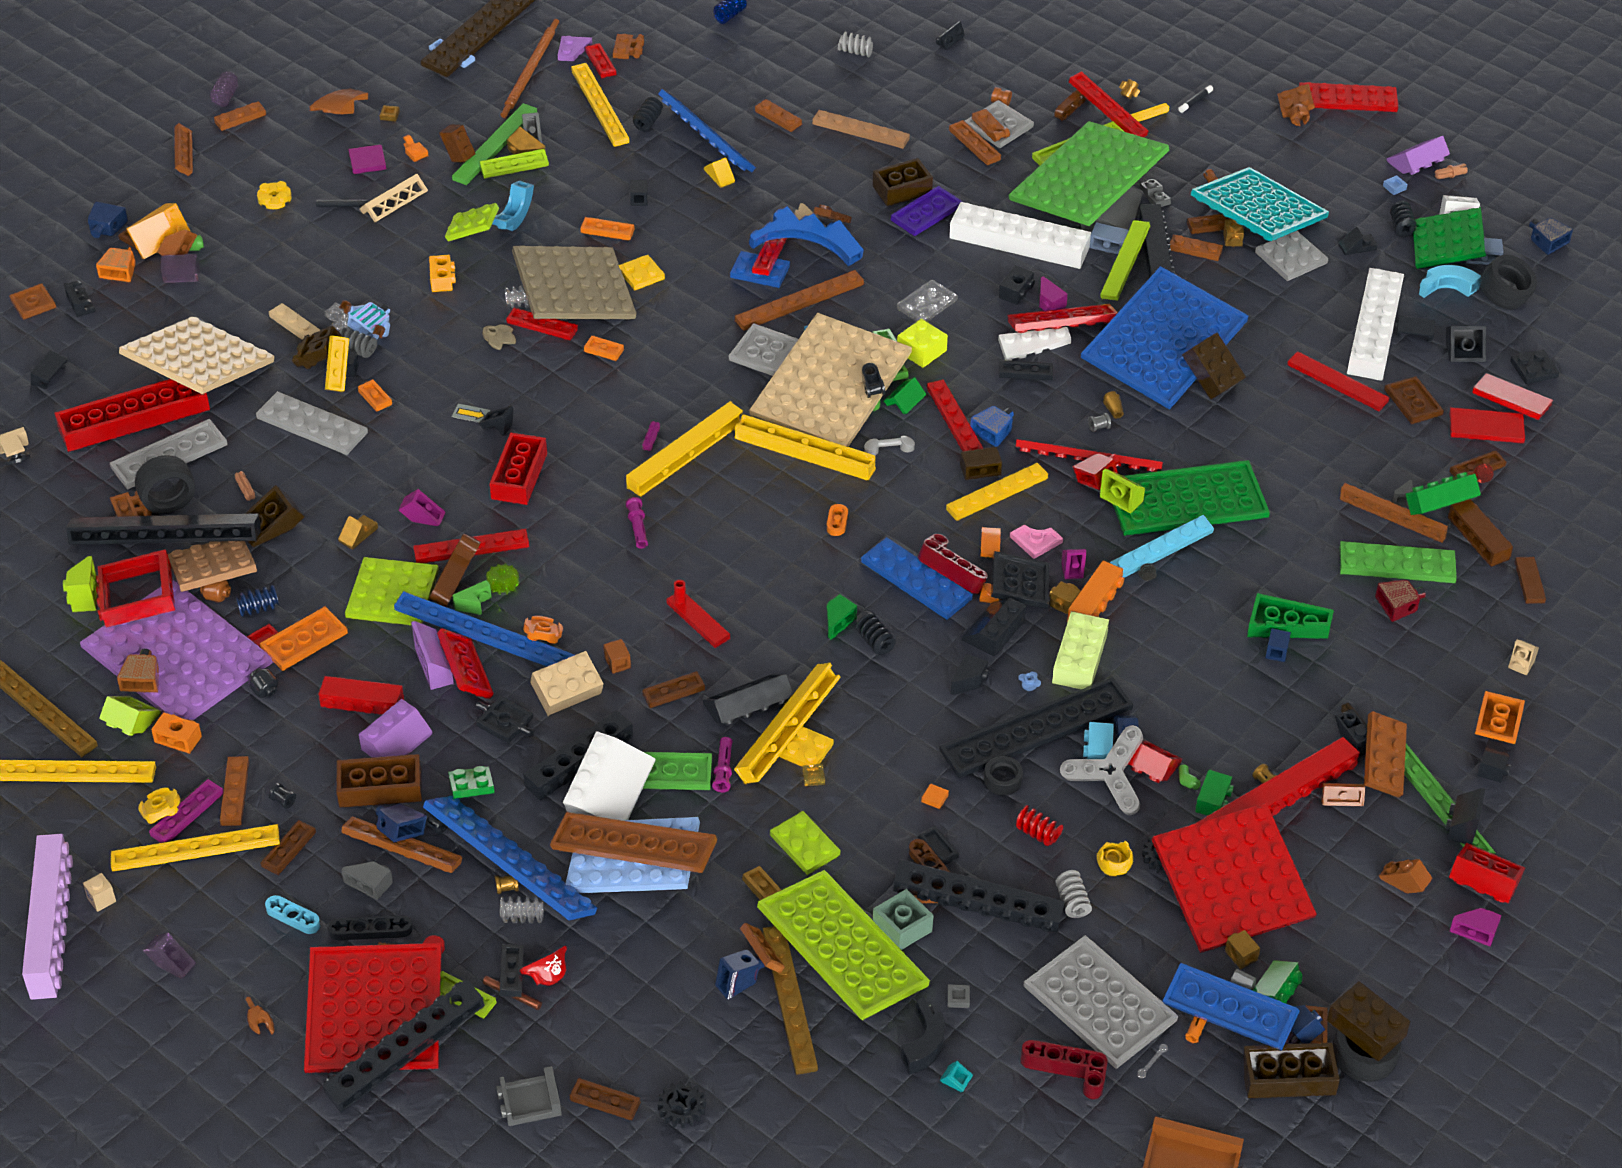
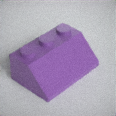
M1440 136L1387 158V162L1402 174L1410 172V175L1419 172L1421 167L1425 169L1432 166L1434 161L1438 163L1445 160L1444 157L1450 153L1444 137Z
M416 621L411 622L414 647L430 689L454 684L453 674L445 657L444 650L440 645L436 629Z
M401 699L359 734L361 750L372 758L401 756L411 753L433 733L418 710Z

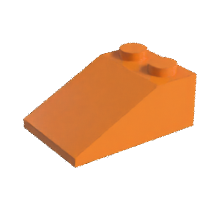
M1485 691L1475 734L1515 744L1525 701Z

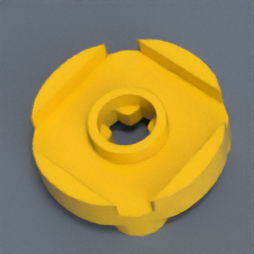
M284 181L269 184L263 183L259 186L260 189L257 192L258 203L261 206L262 204L266 205L267 209L282 208L288 200L290 202L292 199L291 190Z
M168 787L160 788L147 795L148 800L145 803L141 801L138 808L142 817L149 824H152L167 815H175L179 810L177 806L180 803V796L175 789L170 791Z

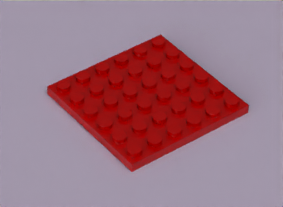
M1267 803L1156 835L1152 838L1154 847L1200 953L1226 945L1227 939L1234 933L1238 934L1245 930L1250 937L1314 918L1317 915Z
M441 943L310 947L304 1060L305 1073L341 1072L346 1064L356 1061L365 1050L375 1047L384 1036L391 1035L398 1030V1027L403 1022H409L416 1016L418 1011L432 1005L434 1000L441 995ZM440 1015L435 1016L434 1019L439 1020ZM419 1028L416 1032L422 1033L426 1028ZM439 1040L399 1070L439 1069ZM402 1041L398 1046H405L408 1042ZM384 1054L380 1057V1059H388L390 1055ZM365 1068V1069H363V1071H371V1070H372V1068Z

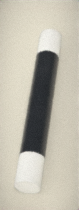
M1211 85L1207 86L1178 108L1181 113L1186 111L1212 92L1213 87Z

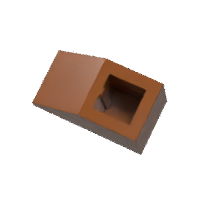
M1407 859L1399 862L1391 861L1384 866V870L1379 875L1381 880L1407 894L1423 892L1433 879L1420 859Z

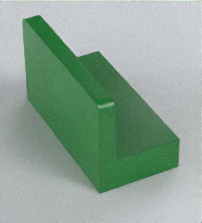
M913 377L902 382L884 400V403L887 406L897 404L901 412L907 414L926 396V393L917 379Z

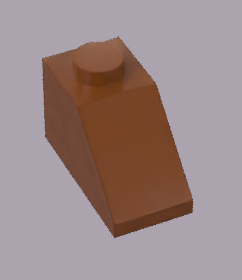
M184 229L166 236L157 252L170 261L182 265L197 234Z

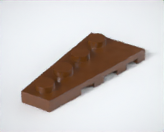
M819 204V207H815L813 214L819 217L851 223V216L832 211L829 206Z

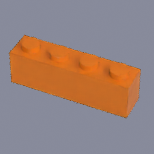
M1102 561L1069 607L1067 622L1071 611L1099 617L1100 612L1103 613L1105 611L1107 602L1113 600L1117 588L1122 587L1125 579L1123 577V569Z

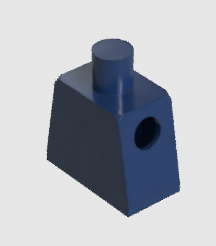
M101 202L94 203L88 217L90 233L94 238H99L101 235L113 236L128 221L125 207Z
M403 804L389 807L380 805L376 809V815L378 816L377 829L391 841L398 842L424 835L426 815Z

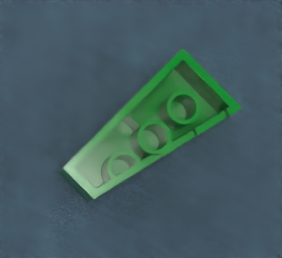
M1467 472L1456 474V477L1450 476L1442 478V481L1429 482L1425 487L1423 485L1413 487V491L1405 493L1410 514H1423L1480 496L1481 493L1476 474L1468 475Z

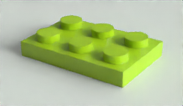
M496 203L486 204L480 208H472L469 211L455 214L445 238L447 241H452L489 230L499 210Z
M804 811L770 830V836L807 875L840 856V849Z

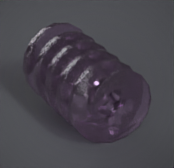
M223 72L210 93V98L216 105L221 107L228 105L238 88L237 76L231 72Z

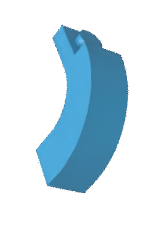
M523 181L511 184L508 203L505 209L495 216L492 224L496 225L499 229L511 231L517 229L528 212L534 185Z

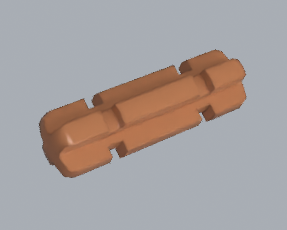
M243 471L236 472L235 480L239 483L238 485L246 500L255 499V492Z

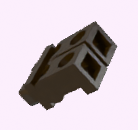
M333 325L313 333L311 337L309 334L304 336L302 343L297 346L298 353L293 356L292 362L297 367L304 366L306 369H310L317 362L325 359L328 360L330 336H343Z

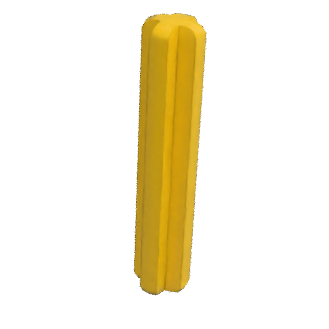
M1163 103L1130 115L1140 122L1169 112V105Z

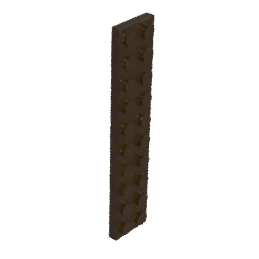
M490 0L421 60V66L445 77L450 76L462 65L463 61L469 58L470 55H474L535 0Z

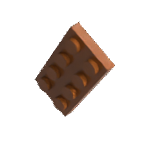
M1374 711L1368 714L1364 785L1399 798L1403 795L1407 724Z

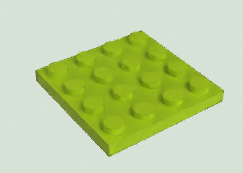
M364 557L345 611V617L411 625L413 621L422 624L423 620L394 610V605L402 592L430 601L429 596L434 588L439 566Z

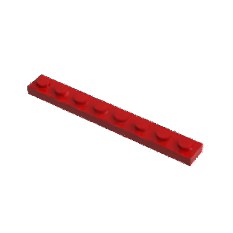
M1017 439L1016 447H1020L1019 451L1030 452L1031 449L1038 450L1037 454L1048 455L1049 452L1056 453L1055 457L1061 458L1072 455L1074 460L1084 461L1085 458L1095 454H1102L1107 457L1112 455ZM1118 455L1120 463L1116 465L1121 467V463L1129 464L1128 468L1138 470L1142 466L1147 467V471L1158 472V469H1162L1163 462Z

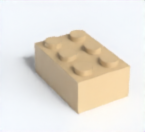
M586 651L533 672L530 682L548 716L601 694L603 682Z

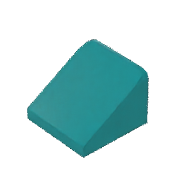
M956 1061L948 1066L940 1081L963 1092L973 1074Z

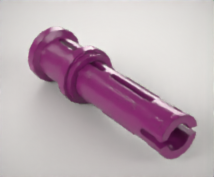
M632 497L626 501V508L629 510L628 518L633 525L636 547L642 549L648 546L643 522L645 513L641 508L642 500L638 497Z
M722 737L720 740L718 765L714 769L715 780L712 787L715 791L721 793L729 791L731 787L729 778L732 775L730 758L733 741L729 737Z

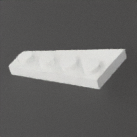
M1062 327L1060 329L1051 328L1042 331L1034 330L1025 333L1001 334L998 337V341L1005 361H1012L1014 358H1026V355L1030 353H1042L1043 349L1049 348L1051 350L1071 344V336L1068 328Z

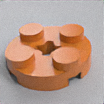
M532 616L531 620L525 619L523 630L527 633L529 640L537 641L539 639L555 644L562 636L563 626L559 622L558 625L554 624V619L549 617Z

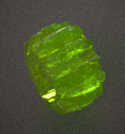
M506 563L504 565L497 564V567L491 566L490 571L486 575L492 593L498 591L499 595L502 592L508 595V592L514 591L519 583L517 570L514 569L513 565L507 566Z

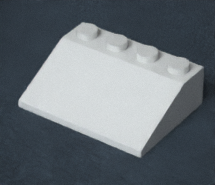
M596 731L563 801L567 812L622 821L628 820L655 763V758L615 737Z

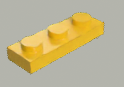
M330 336L325 390L344 392L349 338Z

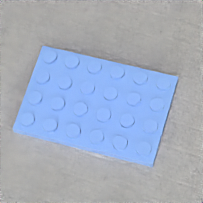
M698 817L623 820L694 832L699 831L700 825ZM572 853L565 884L573 886L578 893L687 889L691 871Z

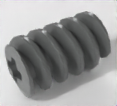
M343 327L339 332L343 337L349 338L348 351L357 352V355L364 358L370 357L377 347L376 338H371L369 335L366 336L364 333L354 331L352 328L346 329Z

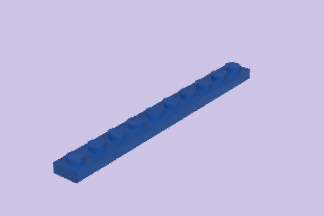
M402 592L394 605V610L547 667L575 656L572 653L539 641L529 640L523 635L406 592Z

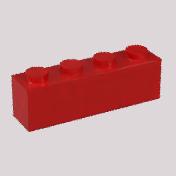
M329 676L324 677L319 691L321 707L382 715L398 701L404 700L403 687L401 685Z

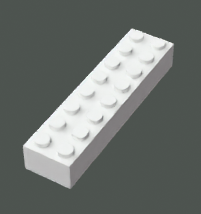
M960 202L950 222L951 239L1078 269L1081 268L1090 248L1091 232Z
M1369 268L1347 374L1383 380L1404 274Z

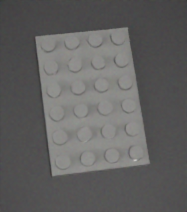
M1086 935L1024 981V987L1095 1051L1106 1055L1108 1062L1115 1069L1178 1020L1176 1013Z

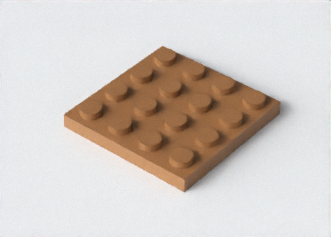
M213 541L203 545H193L185 550H174L168 554L172 571L181 592L257 572L256 564L245 541Z

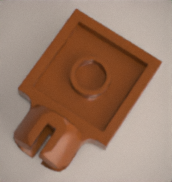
M1309 84L1277 94L1283 118L1290 117L1292 124L1296 126H1301V120H1303L1304 125L1309 121V111L1315 108Z

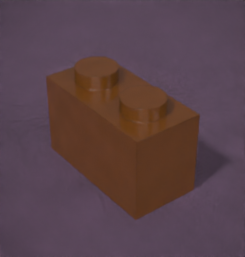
M450 124L439 132L452 162H466L476 154L463 125Z

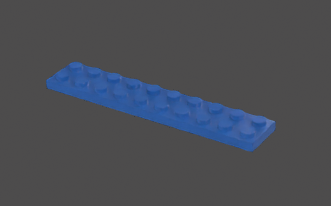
M453 796L425 801L424 809L567 920L595 915L597 907L591 903L589 898L579 894L573 886L566 885L559 875L552 873L547 869L546 865L532 858L529 852L519 848L516 842L506 838L500 830L488 824L489 822L486 819L480 818L474 813L473 809L462 804L459 798L453 799Z

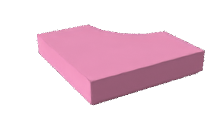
M1023 525L1010 532V538L1033 559L1063 543V538L1052 528L1036 530Z

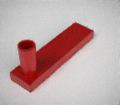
M676 580L674 582V595L667 598V605L714 648L728 641L730 633L686 594L685 582L683 580Z

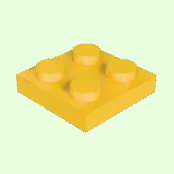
M648 254L618 265L624 279L634 291L665 279L663 271Z
M802 726L779 757L815 772L834 745V739Z

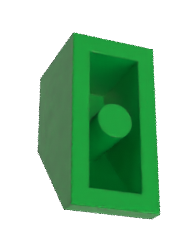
M840 594L831 599L826 606L828 638L832 640L857 619V605Z

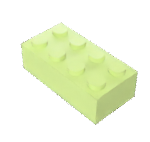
M1071 611L1054 665L1052 683L1076 689H1084L1093 685L1108 633L1109 619Z

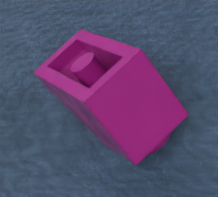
M1044 276L1041 277L1039 307L1044 311L1064 309L1067 306L1068 293Z
M419 489L404 497L399 511L412 522L439 526L445 514L442 508Z
M1086 549L1063 550L1061 564L1064 579L1084 578Z
M1483 908L1454 916L1449 932L1491 947L1502 915Z

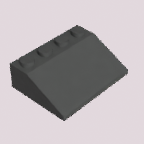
M1130 187L1090 226L1081 224V230L1093 231L1096 222L1129 230L1133 220H1136L1142 193Z

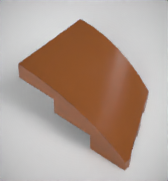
M351 88L334 91L315 101L310 106V111L323 110L325 113L353 114L354 100H368V93Z

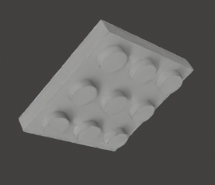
M999 100L984 109H987L1004 128L1009 129L1010 137L1000 138L999 141L994 142L973 121L972 116L965 120L975 132L998 148L1008 144L1034 126L1033 121Z
M1298 231L1256 247L1255 253L1286 281L1328 263V257Z
M753 323L729 354V361L773 376L798 339Z

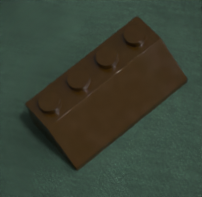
M1332 1043L1285 1044L1282 1051L1269 1045L1244 1046V1081L1247 1098L1336 1095L1340 1079Z

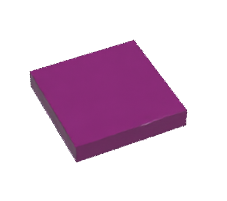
M382 145L348 149L353 174L386 170Z

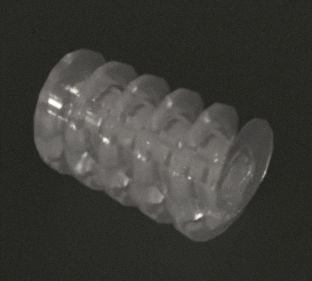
M519 285L518 291L512 286L511 292L505 287L506 306L510 304L513 309L515 303H517L518 307L521 308L523 302L528 307V299L521 285Z
M501 896L500 918L502 917L504 923H508L511 917L512 922L516 923L519 917L520 922L525 923L528 917L529 922L533 923L536 917L537 922L542 923L544 918V901L539 902L537 896H535L533 902H530L529 896H526L525 901L522 902L520 896H518L516 902H513L512 896H509L508 901L505 902L503 896Z

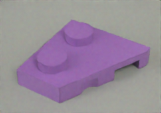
M562 36L558 60L575 61L585 51L587 45H592V38Z

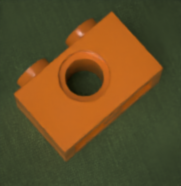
M163 712L151 729L155 743L189 754L202 737L199 723Z

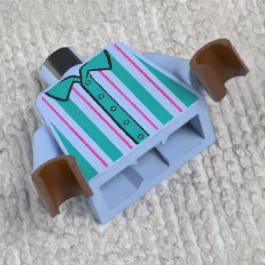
M342 301L339 308L343 309L345 314H349L347 326L354 331L364 333L366 336L369 335L371 338L378 339L379 337L382 338L389 335L390 323L388 314L390 309L387 305L383 304L378 307L369 302L365 305L352 306L349 301Z

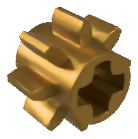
M1130 79L1127 82L1122 81L1119 86L1122 90L1120 94L1128 99L1137 97L1140 92L1137 88L1139 85Z

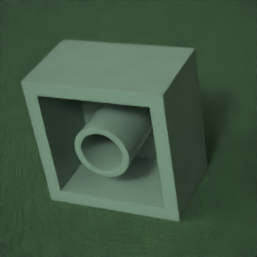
M907 889L873 908V921L900 950L932 932L933 914Z

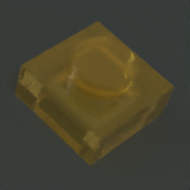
M823 764L802 766L805 786L825 785Z

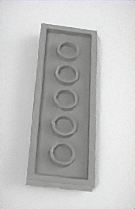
M278 391L256 413L257 419L345 455H348L368 433L365 426Z
M208 419L110 462V467L128 490L135 486L136 472L148 460L161 455L179 457L185 463H188L226 446L227 440L212 421Z

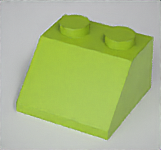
M1104 469L1100 497L1131 514L1143 502L1145 488L1114 471Z
M92 556L86 557L67 571L66 580H63V590L67 591V604L71 605L72 612L96 611V586L98 584L96 582L95 576L97 574Z
M107 696L99 719L105 721L107 726L120 728L122 733L133 736L136 733H143L160 715L161 710L131 696Z

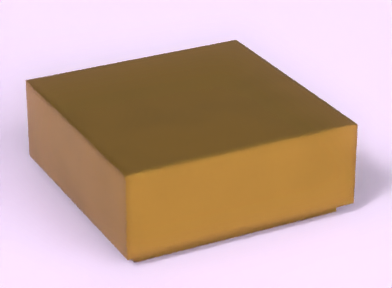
M383 105L379 115L380 120L396 121L400 112L399 107Z

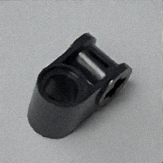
M874 363L864 364L862 367V382L867 398L877 394L885 395V385L877 365Z

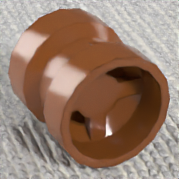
M995 87L991 102L994 103L999 100L1009 106L1012 91H1002L1001 88Z

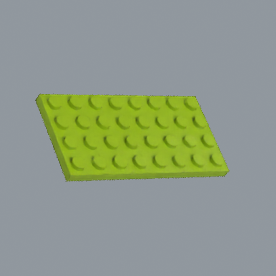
M825 870L758 901L757 907L861 1020L929 986L930 980Z

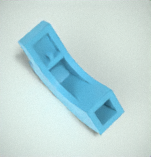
M1437 266L1427 271L1426 278L1420 283L1419 295L1425 298L1437 289L1452 288L1468 297L1479 290L1481 275L1461 266Z

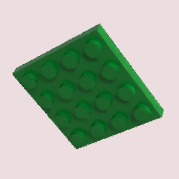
M1481 207L1415 219L1416 228L1413 234L1417 269L1486 257Z

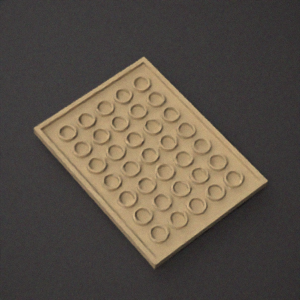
M817 313L750 408V415L782 427L849 447L883 396L882 394H877L867 398L862 382L863 365L866 363L877 365L886 391L911 354L912 347Z

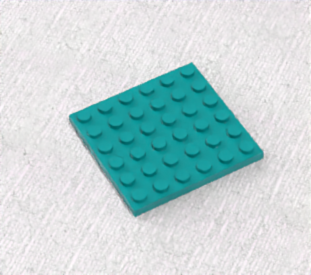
M1250 167L1196 187L1191 191V196L1195 197L1197 201L1209 205L1211 209L1223 213L1225 217L1235 220L1239 225H1244L1251 232L1263 236L1267 241L1276 240L1327 218L1329 211Z

